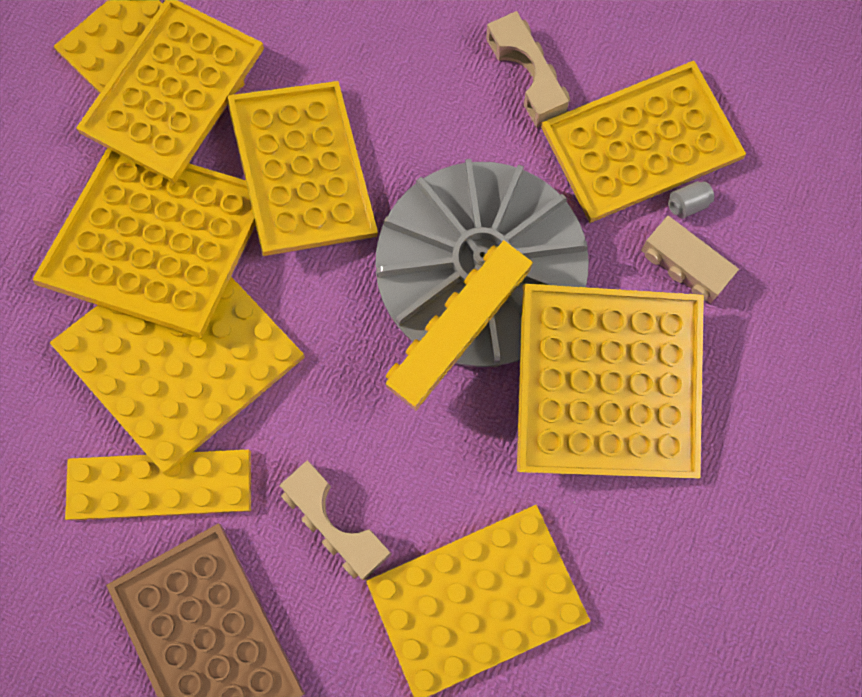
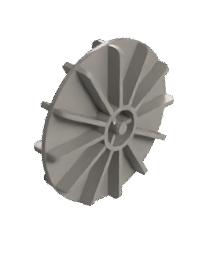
M465 159V163L443 168L425 178H418L416 184L405 192L394 205L389 215L386 216L376 250V277L379 291L389 315L398 328L412 342L415 339L420 341L428 332L425 330V327L435 315L440 317L447 309L444 305L455 291L460 293L466 286L464 280L474 268L479 270L485 263L483 257L493 245L498 247L505 240L533 262L531 271L455 364L472 367H499L520 361L523 285L540 284L586 287L588 245L577 217L566 202L567 198L563 194L560 195L542 179L525 171L524 166L519 164L517 167L501 163L472 162L471 159Z

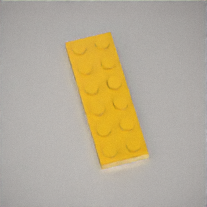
M249 449L192 452L166 475L162 473L148 455L67 459L65 520L251 512V451Z

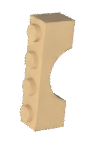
M515 11L487 24L486 40L498 61L519 63L532 76L533 83L525 92L524 107L535 127H540L542 122L566 113L568 103L570 102L568 91L564 86L561 87L559 85L556 71L552 64H547L544 59V52L540 43L533 40L528 22L525 19L522 20L518 12Z
M308 460L279 485L285 491L281 495L284 501L292 509L297 506L305 514L301 520L313 533L318 529L325 537L322 541L323 545L333 556L338 552L346 560L342 566L354 579L360 576L361 579L365 580L392 555L370 529L360 533H346L332 525L326 513V498L331 485Z

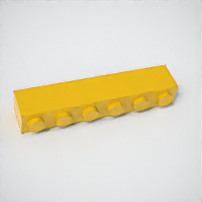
M505 240L498 247L493 245L483 257L485 263L479 270L474 268L464 280L466 286L460 293L455 291L444 305L447 308L440 317L435 315L425 327V330L428 331L420 341L415 339L405 352L408 355L401 365L395 363L385 377L388 379L385 383L387 389L415 411L418 410L531 271L533 262Z

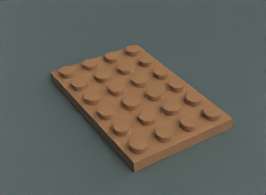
M221 524L214 525L106 585L157 697H301L305 694Z

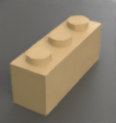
M667 216L641 249L651 263L662 266L668 271L669 276L679 283L683 282L691 289L693 294L704 295V301L710 304L739 270V268L670 216Z

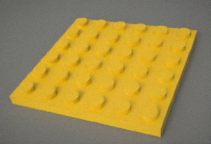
M107 148L32 280L37 286L202 338L256 225L246 180L188 163L176 183H173Z
M232 277L202 338L97 305L49 342L164 475L168 474L175 466L181 463L305 358L304 353Z
M524 284L522 295L517 472L700 478L704 295Z

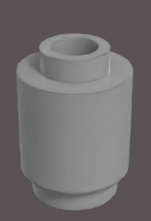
M705 181L689 184L670 194L668 201L670 211L682 219L708 208L714 202V192Z

